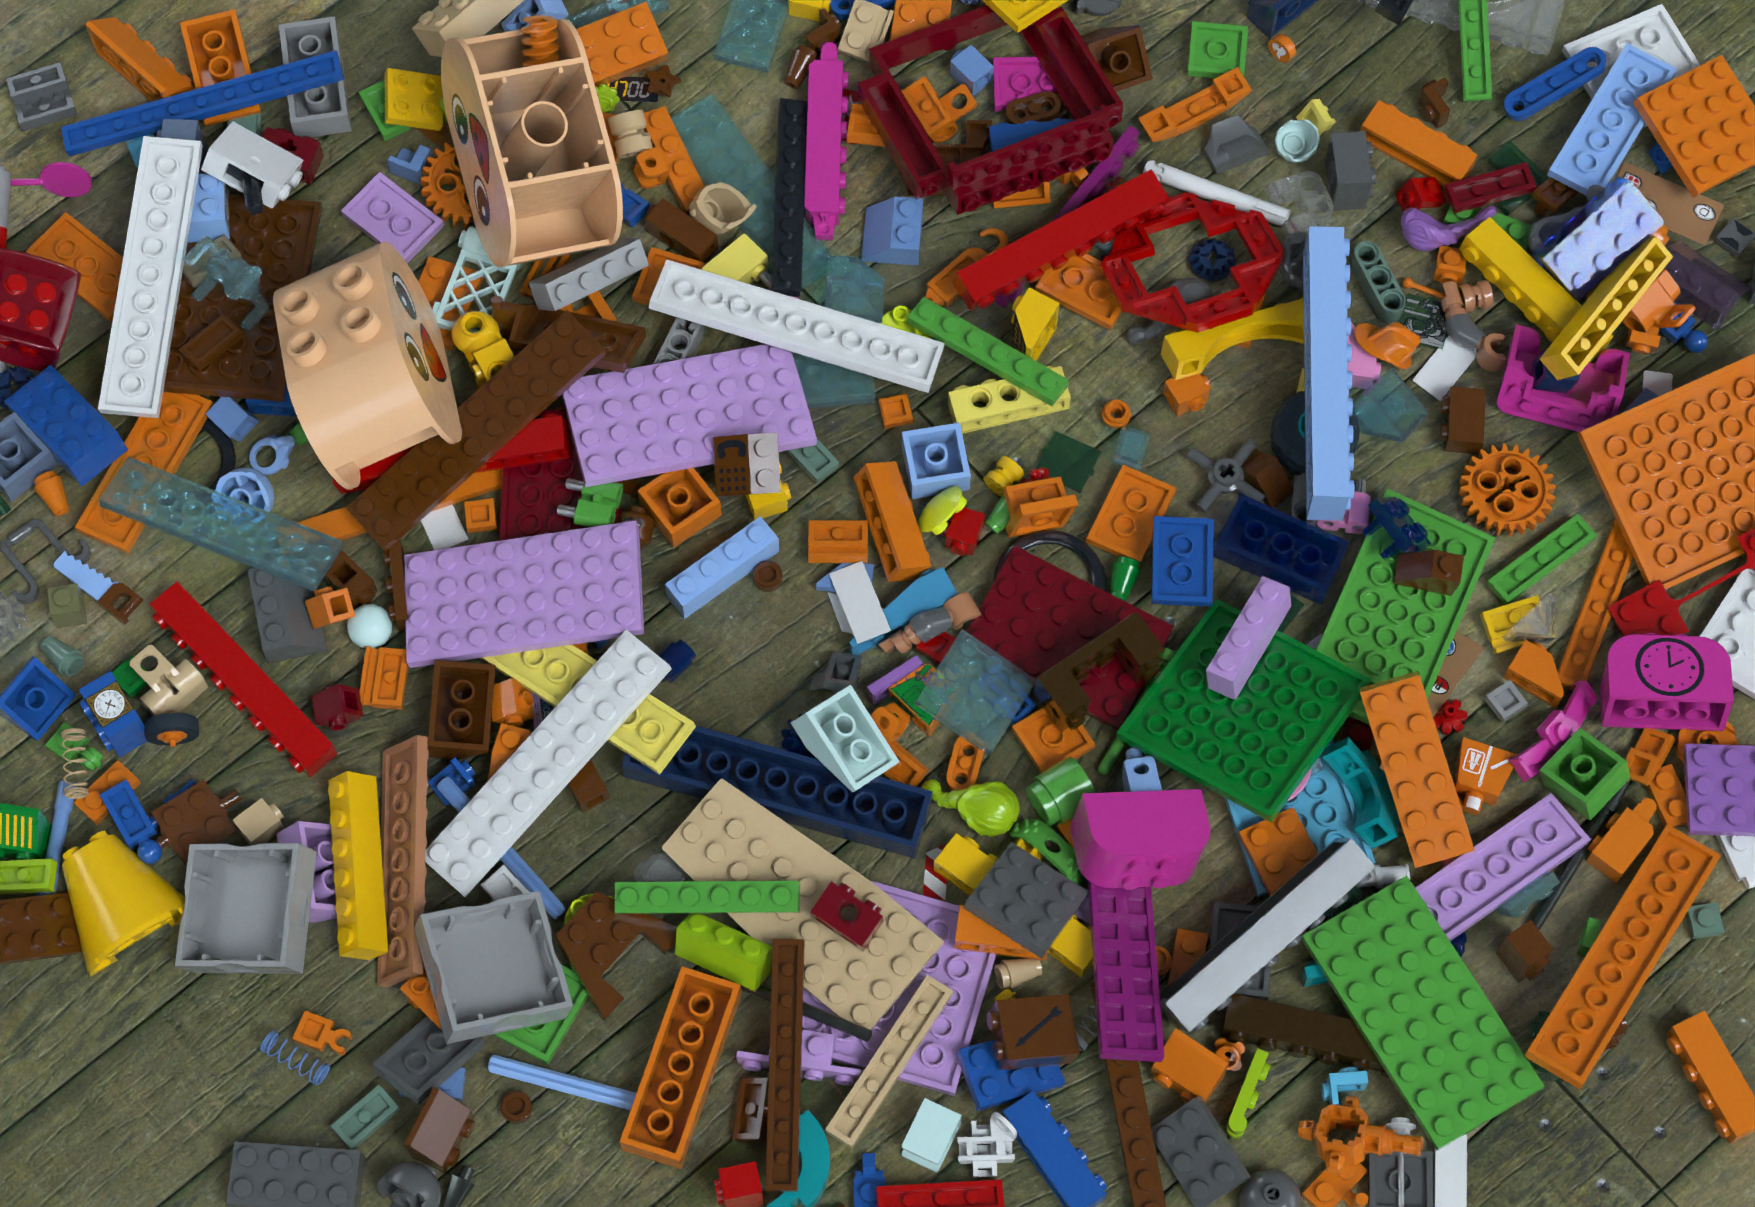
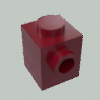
M341 684L325 687L322 692L312 696L316 725L328 727L332 731H339L347 728V724L363 717L360 693L357 688Z

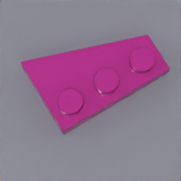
M1037 57L993 58L995 112L1006 109L1011 101L1044 91L1057 93L1047 78L1046 73L1040 67Z

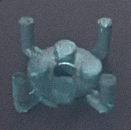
M205 236L183 258L184 262L192 267L206 251L211 256L208 264L205 266V271L209 276L192 293V296L201 302L217 283H221L225 287L223 290L229 298L235 301L239 298L250 300L256 307L241 322V326L245 330L250 331L269 310L268 302L259 293L262 287L257 286L260 282L259 277L262 274V270L259 266H250L240 257L235 261L228 256L231 253L230 251L220 249L210 237Z

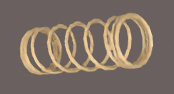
M81 728L65 729L61 732V737L64 739L62 746L68 750L62 754V757L69 762L63 765V769L69 774L63 780L69 786L64 789V796L71 799L84 798L89 794L87 788H68L72 786H86L88 783H70L66 781V777L72 774H86L87 771L72 772L65 769V766L72 762L82 763L87 760L67 759L65 753L72 750L84 751L86 747L69 748L64 745V742L67 740H83L86 737V731ZM70 733H81L77 735H66Z

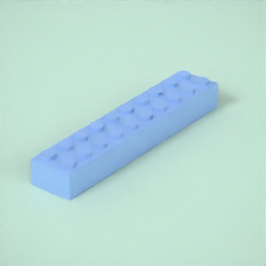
M1309 226L1303 250L1307 520L1343 521L1345 510H1350L1351 498H1354V480H1350V471H1353L1354 453H1349L1350 443H1353V425H1349V416H1352L1353 399L1349 398V389L1352 388V371H1348V362H1351L1352 345L1348 344V335L1351 334V318L1347 317V309H1350L1351 292L1347 291V282L1350 281V265H1346V256H1349L1350 240L1349 238H1344V227Z

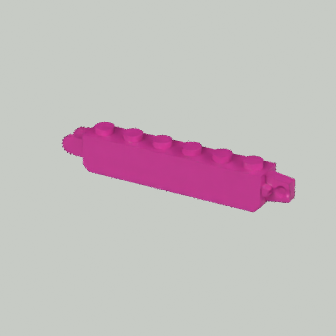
M830 41L825 44L823 43L821 59L814 60L809 64L805 220L810 225H814L815 239L820 241L833 240L835 226L839 225V214L845 215V197H840V189H846V172H841V164H846L847 147L841 146V138L847 139V121H842V113H848V96H843V88L848 89L849 71H843V60H838L837 46Z

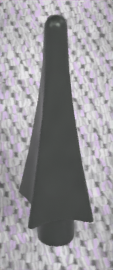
M463 1165L458 1176L451 1175L443 1207H460L475 1186L470 1182L475 1170Z

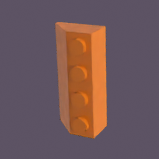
M116 17L89 20L85 23L95 52L150 102L194 90L195 84L184 73L180 75L176 71L174 64L167 57L161 58L156 54V49L148 40L142 41L138 38L137 32L129 23L123 24Z

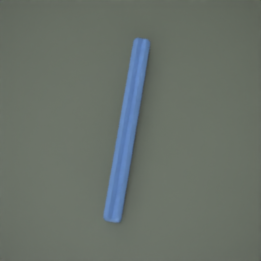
M450 777L443 778L437 784L438 790L459 813L470 802V799ZM510 847L500 860L530 893L540 891L545 910L553 919L559 918L566 911L565 906L519 854Z

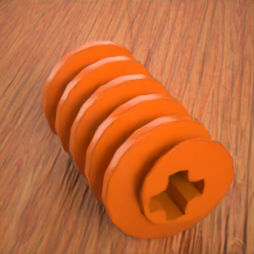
M546 15L523 18L522 20L528 22L529 26L522 27L521 32L530 34V37L522 39V43L530 45V48L523 50L522 54L531 57L530 60L523 62V66L528 67L559 61V55L556 53L559 49V44L555 41L559 36V33L555 30L558 26L557 19Z

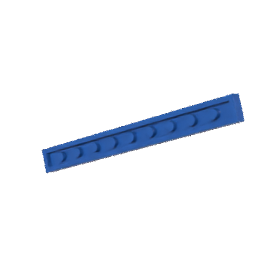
M336 50L63 126L61 131L66 153L70 157L156 133L158 130H162L163 119L199 121L345 80L339 55Z

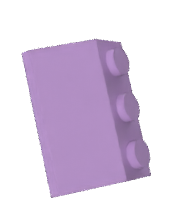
M298 821L277 833L278 843H299L317 851L309 922L315 923L336 919L331 824Z

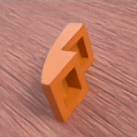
M1644 728L1635 748H1630L1625 759L1629 768L1630 780L1646 786L1650 784L1675 742L1673 735L1654 728Z

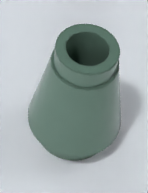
M53 636L47 637L41 643L40 649L61 675L72 677L82 669L84 658L79 650Z

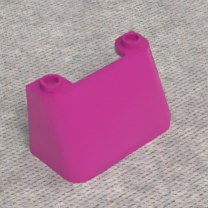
M1515 325L1497 398V405L1502 412L1581 432L1617 415L1624 395L1629 352L1617 349L1602 351L1597 358L1596 364L1590 362L1580 373L1579 381L1567 393L1534 389L1532 362L1543 352V350H1539L1541 337L1532 328Z

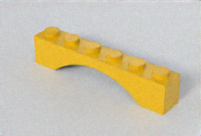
M1303 298L1285 304L1280 303L1263 310H1255L1251 316L1199 333L1190 330L1172 332L1164 336L1161 356L1174 380L1202 373L1207 364L1217 354L1245 341L1283 339L1304 344Z

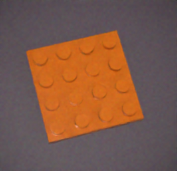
M1723 55L1637 97L1632 102L1693 198L1755 166V105Z

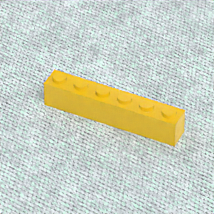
M1488 217L1471 231L1461 244L1459 250L1468 262L1473 263L1489 282L1494 283L1503 292L1505 298L1514 303L1530 322L1535 323L1552 343L1582 307L1491 217ZM1612 334L1601 346V348L1597 351V353L1593 356V358L1589 361V363L1606 349V347L1614 337Z
M1656 235L1636 241L1629 247L1540 357L1541 362L1557 380L1581 373L1673 258Z
M346 771L328 780L339 956L371 960L388 952L376 776Z
M956 833L934 860V870L970 896L999 858L993 854L986 855L978 849L979 845L968 836L963 838ZM1074 914L1049 948L1048 954L1082 978L1093 964L1091 926L1086 928L1077 921L1078 917Z

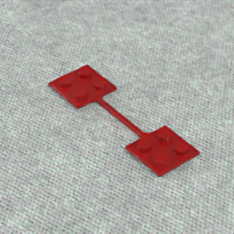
M1755 528L1736 538L1746 554V563L1680 600L1672 599L1659 579L1607 607L1622 635L1655 633L1657 635L1674 636L1689 632L1679 614L1681 604L1746 569L1755 571Z

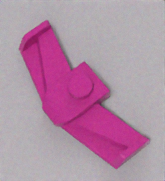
M1576 681L1573 685L1575 689L1564 710H1553L1536 729L1542 739L1515 757L1509 758L1510 763L1523 782L1538 774L1550 758L1581 727L1590 708L1598 699L1588 682Z

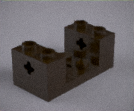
M1136 611L1038 676L1034 695L1061 732L1068 728L1071 731L1075 730L1086 721L1084 717L1088 713L1091 699L1079 683L1090 675L1088 673L1096 666L1099 669L1107 666L1113 661V655H1115L1135 683L1141 679L1148 681L1159 673L1160 670L1158 668L1162 664L1165 649Z

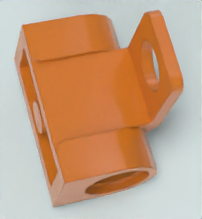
M923 76L901 91L927 134L935 143L944 142L954 136L958 130L955 121L977 107L976 100L965 84L959 85L939 99L926 76ZM957 95H965L967 97V104L961 109H956L952 105V101Z
M1663 269L1622 322L1630 331L1636 330L1645 333L1652 326L1657 328L1680 327L1696 308L1693 304L1675 305L1674 300L1680 295V288L1668 271ZM1684 312L1679 318L1673 320L1676 315Z

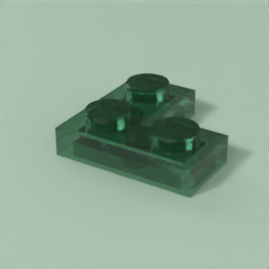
M1511 141L1492 154L1488 160V163L1496 170L1527 162L1536 183V189L1549 178ZM1532 193L1493 204L1505 216H1509L1532 198Z

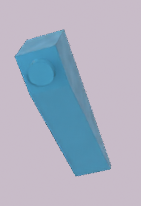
M941 567L937 570L929 569L923 572L918 579L883 610L891 631L857 644L854 637L849 642L850 654L859 655L878 646L880 642L898 630L905 631L904 627L910 623V619L926 610L943 607L945 602L958 595L945 569Z

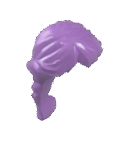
M1488 205L1482 208L1472 219L1453 224H1444L1436 221L1422 210L1407 208L1401 216V229L1404 239L1411 247L1418 251L1428 252L1443 245L1456 244L1460 237L1469 234L1488 217L1492 218L1497 213V210L1494 206Z

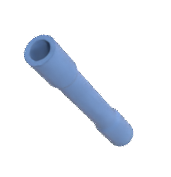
M59 781L54 804L55 812L45 859L52 858L58 862L54 892H37L36 896L56 894L59 879L58 871L69 816L74 804V799L64 796V789L69 786L64 781Z

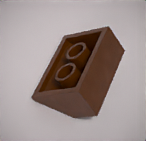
M435 660L427 743L429 758L453 759L456 757L459 760L488 753L496 665Z

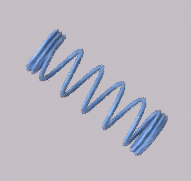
M273 1030L267 1034L260 1046L261 1052L267 1053L269 1057L278 1053L277 1059L279 1063L288 1060V1068L290 1070L299 1066L298 1073L300 1076L309 1073L310 1083L315 1084V1086L322 1083L330 1070L329 1064L326 1062L321 1064L312 1081L311 1074L319 1058L314 1061L312 1067L306 1073L301 1074L300 1069L303 1061L309 1054L308 1051L304 1054L302 1060L295 1067L291 1068L290 1061L298 1045L293 1048L291 1054L285 1060L280 1061L281 1050L288 1039L286 1038L281 1047L274 1054L270 1055L269 1051L277 1042L279 1033Z

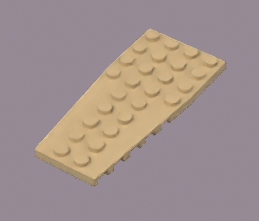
M720 779L662 846V850L694 881H800V913L726 914L750 937L772 947L773 939H804V989L838 1017L870 1030L876 1026L944 944L940 937L873 882L724 779ZM831 881L836 885H839L840 882L848 885L856 892L854 897L863 903L868 899L882 909L880 914L883 915L884 922L864 951H861L811 917L810 911ZM846 907L841 911L840 917L845 921H852L857 917L858 911L853 907Z

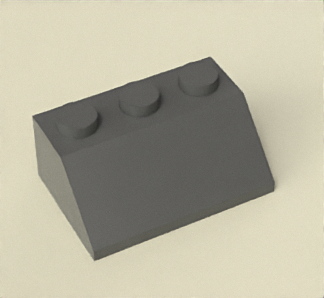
M282 563L248 569L262 649L268 664L327 651L323 627L313 630L305 603L306 600L316 597L312 569L310 567Z

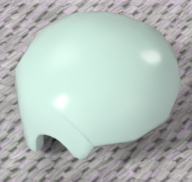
M1307 119L1287 121L1278 129L1275 137L1277 153L1288 162L1299 163L1308 160L1316 153L1320 141L1318 129Z
M363 604L354 609L355 617L347 621V632L352 642L363 649H366V646L378 648L384 645L392 633V622L388 612L376 604Z

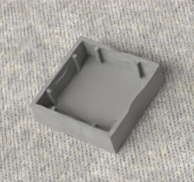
M265 843L246 847L230 844H190L184 886L185 907L179 927L175 966L192 973L303 974L317 851L299 843Z
M540 891L497 899L481 906H461L419 916L414 930L446 1044L566 1019L573 1007L562 965L553 949L552 931Z

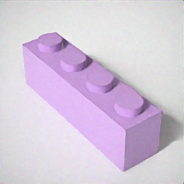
M1262 576L1206 669L1208 689L1236 700L1291 607L1290 587Z

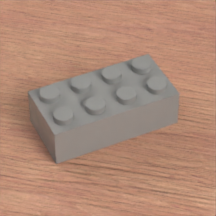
M335 16L278 24L283 65L336 50L345 79L340 35ZM345 80L287 96L294 135L317 137L352 131Z

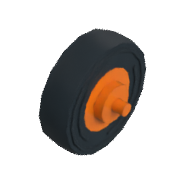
M168 711V713L148 718L144 724L145 739L149 743L176 747L178 744L188 743L199 737L198 718L187 713Z

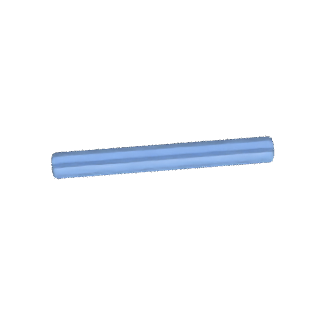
M492 1055L488 1063V1070L491 1073L631 1110L637 1094L498 1055Z

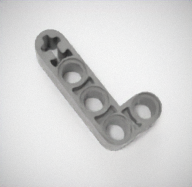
M676 317L653 364L692 358L705 333V325ZM679 344L686 346L682 350H676L673 348L674 346Z

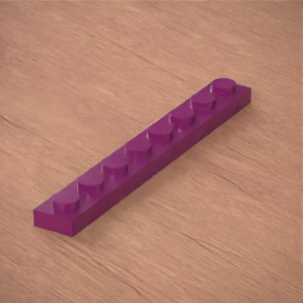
M1132 126L1127 128L1114 144L1112 156L1096 166L1053 221L1104 193L1111 177L1115 179L1123 168L1122 163L1127 157L1131 159L1139 149L1138 130ZM1027 281L1020 284V288L1008 296H1004V294L997 296L995 303L1004 309L1011 301L1014 303L1017 297L1022 294V287Z

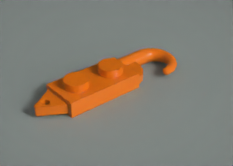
M988 228L980 232V237L987 235L996 236L999 239V245L989 254L980 248H967L927 283L925 298L947 308L960 296L952 282L956 272L1009 245L1007 235L997 228Z

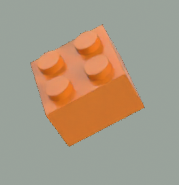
M694 468L663 473L638 490L641 507L647 509L646 513L654 518L655 525L673 548L722 516L721 502Z

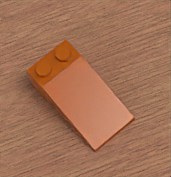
M235 9L180 22L196 89L252 74L241 25ZM256 104L204 119L205 126L261 113L260 105Z

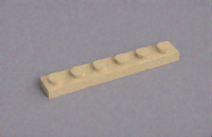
M926 975L826 1127L825 1132L851 1149L854 1147L954 992L952 989Z

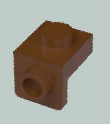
M825 8L819 10V24L821 27L805 36L806 47L814 50L817 54L821 53L823 43L825 44L830 41L836 44L840 41L841 24L834 14L830 15Z
M1445 77L1425 84L1418 102L1422 107L1424 117L1428 121H1432L1436 128L1447 123L1450 113L1449 107L1441 98L1445 95L1449 83Z

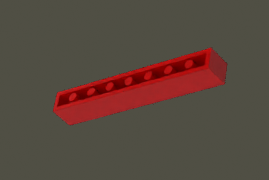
M1151 169L956 272L952 282L970 311L978 306L980 309H984L995 301V297L1001 294L1008 296L1020 288L1019 285L1028 280L1029 283H1033L1044 275V271L1050 268L1057 270L1068 263L1070 257L1077 255V257L1084 256L1093 249V245L1099 242L1103 245L1113 240L1117 236V232L1123 229L1128 232L1136 228L1141 223L1140 220L1149 216L1150 219L1157 217L1164 212V206L1169 196Z
M546 414L540 419L532 420L474 473L570 459L569 431L566 421L562 415L558 416L557 414ZM414 446L360 469V484L356 488L346 489L334 478L333 485L341 494L364 491Z
M178 581L150 603L154 615L151 616L153 621L162 630L167 627L173 635L170 638L179 649L187 648L191 652L192 656H190V659L199 670L202 671L206 668L212 675L209 679L219 691H222L224 688L231 695L228 699L238 711L246 710L251 716L248 718L249 722L258 732H261L263 729L270 736L268 742L278 753L284 751L290 757L287 761L298 774L303 771L311 778L338 755L334 745Z

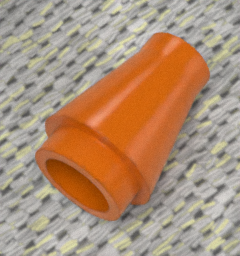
M48 471L34 479V490L50 508L55 517L70 511L71 508L67 502L61 476H57L55 471Z

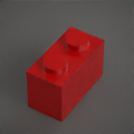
M756 1161L718 1169L720 1179L714 1180L719 1206L724 1204L725 1207L764 1206Z

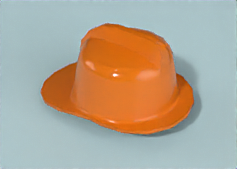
M1391 322L1381 328L1363 323L1354 329L1355 339L1364 351L1400 369H1408L1411 366V355L1421 341L1420 336L1399 322Z

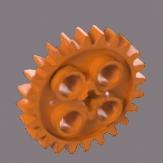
M444 143V152L435 149V158H427V165L429 167L425 166L422 168L424 177H421L420 185L424 186V188H422L421 195L428 197L425 203L426 207L435 205L432 213L435 215L443 214V222L451 218L453 219V227H456L458 222L461 221L463 222L464 229H467L469 222H473L474 226L475 222L471 207L465 202L468 196L465 185H463L464 181L461 170L455 165L458 163L455 147L451 148L448 143ZM444 184H450L454 187V189L451 191H445L441 188V186Z
M1503 443L1501 451H1498L1494 445H1491L1489 454L1481 449L1478 455L1479 459L1472 456L1469 462L1470 465H1465L1463 473L1465 475H1462L1459 484L1463 486L1460 487L1458 493L1461 496H1465L1462 499L1461 506H1470L1466 515L1472 516L1476 514L1477 518L1474 524L1478 525L1482 521L1485 522L1486 532L1492 526L1496 527V535L1498 536L1502 529H1506L1509 537L1512 536L1514 529H1517L1520 535H1524L1526 526L1533 531L1537 525L1536 522L1542 524L1546 518L1544 514H1550L1552 509L1550 505L1554 503L1556 496L1552 495L1556 485L1549 484L1554 475L1544 474L1548 464L1539 466L1537 463L1540 456L1537 455L1531 459L1528 457L1530 453L1528 448L1523 454L1519 453L1517 444L1512 451H1508L1506 443ZM1505 468H1512L1517 474L1511 475L1505 471ZM1524 477H1528V478H1529V479H1526V480H1524V481H1522V482H1519V481H1520L1521 479H1523ZM1481 482H1488L1493 488L1486 489L1481 485ZM1522 491L1531 492L1534 497L1527 498L1522 494ZM1495 497V500H1493V501L1490 502V503H1487V502L1485 501V500L1493 499V498ZM1497 506H1507L1510 511L1502 512L1498 509Z

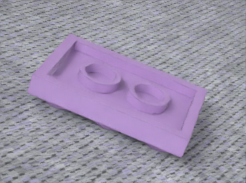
M381 172L341 210L344 218L379 244L383 241L390 243L401 254L407 264L444 227L443 220Z

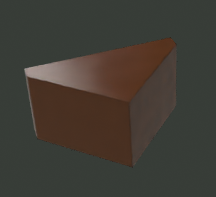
M1254 449L1241 465L1244 472L1243 480L1266 495L1263 501L1271 510L1293 493V487L1278 458Z

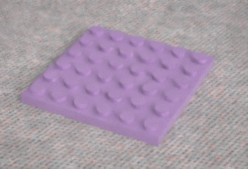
M871 881L940 937L944 944L872 1029V1036L868 1042L803 1016L802 1030L835 1034L832 1061L865 1070L926 975H929L954 992L897 1080L955 1096L962 1073L956 1053L959 1049L970 1046L997 954L954 949L959 911L958 905ZM804 989V1003L834 1014Z

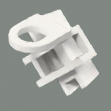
M994 1112L991 1115L989 1125H976V1121H971V1137H957L959 1163L972 1164L973 1178L997 1177V1163H1012L1015 1159V1154H1012V1142L1017 1137L1016 1129L998 1112ZM991 1168V1170H978V1169Z

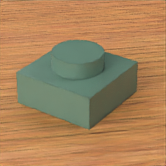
M1717 902L1690 907L1686 918L1692 939L1719 936L1724 933Z

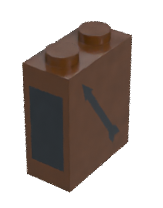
M1069 994L997 1000L987 1013V1025L989 1030H993L995 1040L992 1046L993 1056L995 1060H998L1000 1070L1072 1064L1080 1054Z

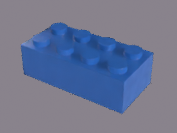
M51 365L4 401L11 413L15 412L52 452L55 460L81 487L128 450L118 432Z

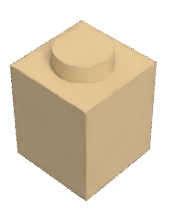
M263 798L232 820L237 830L250 846L265 844L273 839L277 833L284 830L280 820L284 817L273 802L268 806Z

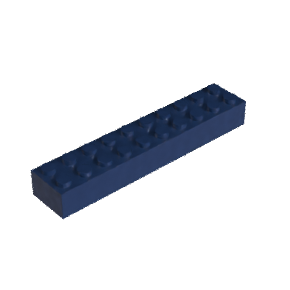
M700 726L695 727L660 775L627 753L622 763L623 775L626 778L703 799L720 779H724L786 823L914 859L918 852L933 798V791L879 776L855 792H852L818 759Z

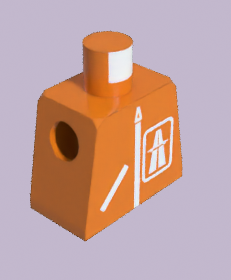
M1463 737L1457 754L1454 786L1457 794L1465 796L1462 809L1464 812L1479 815L1483 803L1495 805L1514 768L1509 758L1515 757L1517 754Z

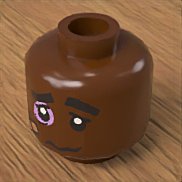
M629 506L628 511L619 512L618 523L637 521L639 525L640 551H642L643 547L651 543L655 520L646 514L647 509Z

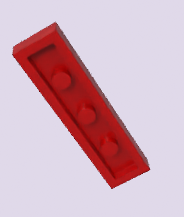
M1002 1179L877 1186L875 1189L877 1207H1005Z

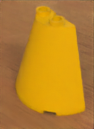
M105 830L93 835L89 839L90 843L80 849L78 846L73 847L62 855L65 861L61 867L87 972L90 977L118 961L115 957L117 953L167 923L171 927L179 924L185 907V897L151 866L142 862L138 855L116 835H108Z

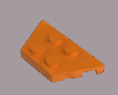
M895 0L889 41L950 19L952 0Z

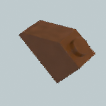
M1439 550L1399 554L1397 556L1393 584L1452 596L1461 582L1464 556Z

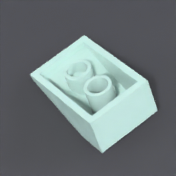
M851 685L791 722L806 748L852 792H855L899 763L898 758Z

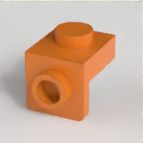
M1652 326L1646 333L1636 330L1630 331L1628 329L1624 347L1632 348L1633 352L1648 355L1649 352L1653 353L1658 348L1661 336H1658L1659 328Z

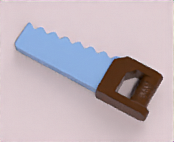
M66 551L53 564L57 571L74 584L77 583L79 588L96 600L101 608L124 625L129 622L127 618L143 602V599L125 584L116 581L111 582L110 577L104 578L103 573L97 574L96 569H89L88 564L82 565L81 560H75L73 555L67 556ZM120 597H129L128 601L118 611L112 607Z

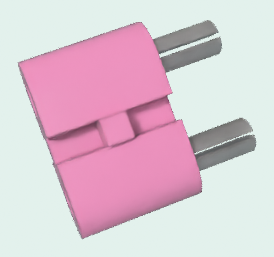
M1361 479L1356 481L1354 498H1351L1350 510H1345L1343 521L1317 520V525L1322 529L1331 531L1345 528L1346 533H1366L1369 529L1371 497L1365 493L1366 481L1362 479V483Z

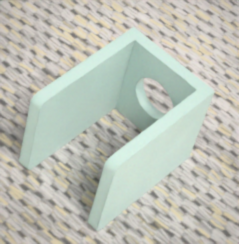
M924 1098L903 1141L902 1157L937 1173L960 1128L962 1115Z

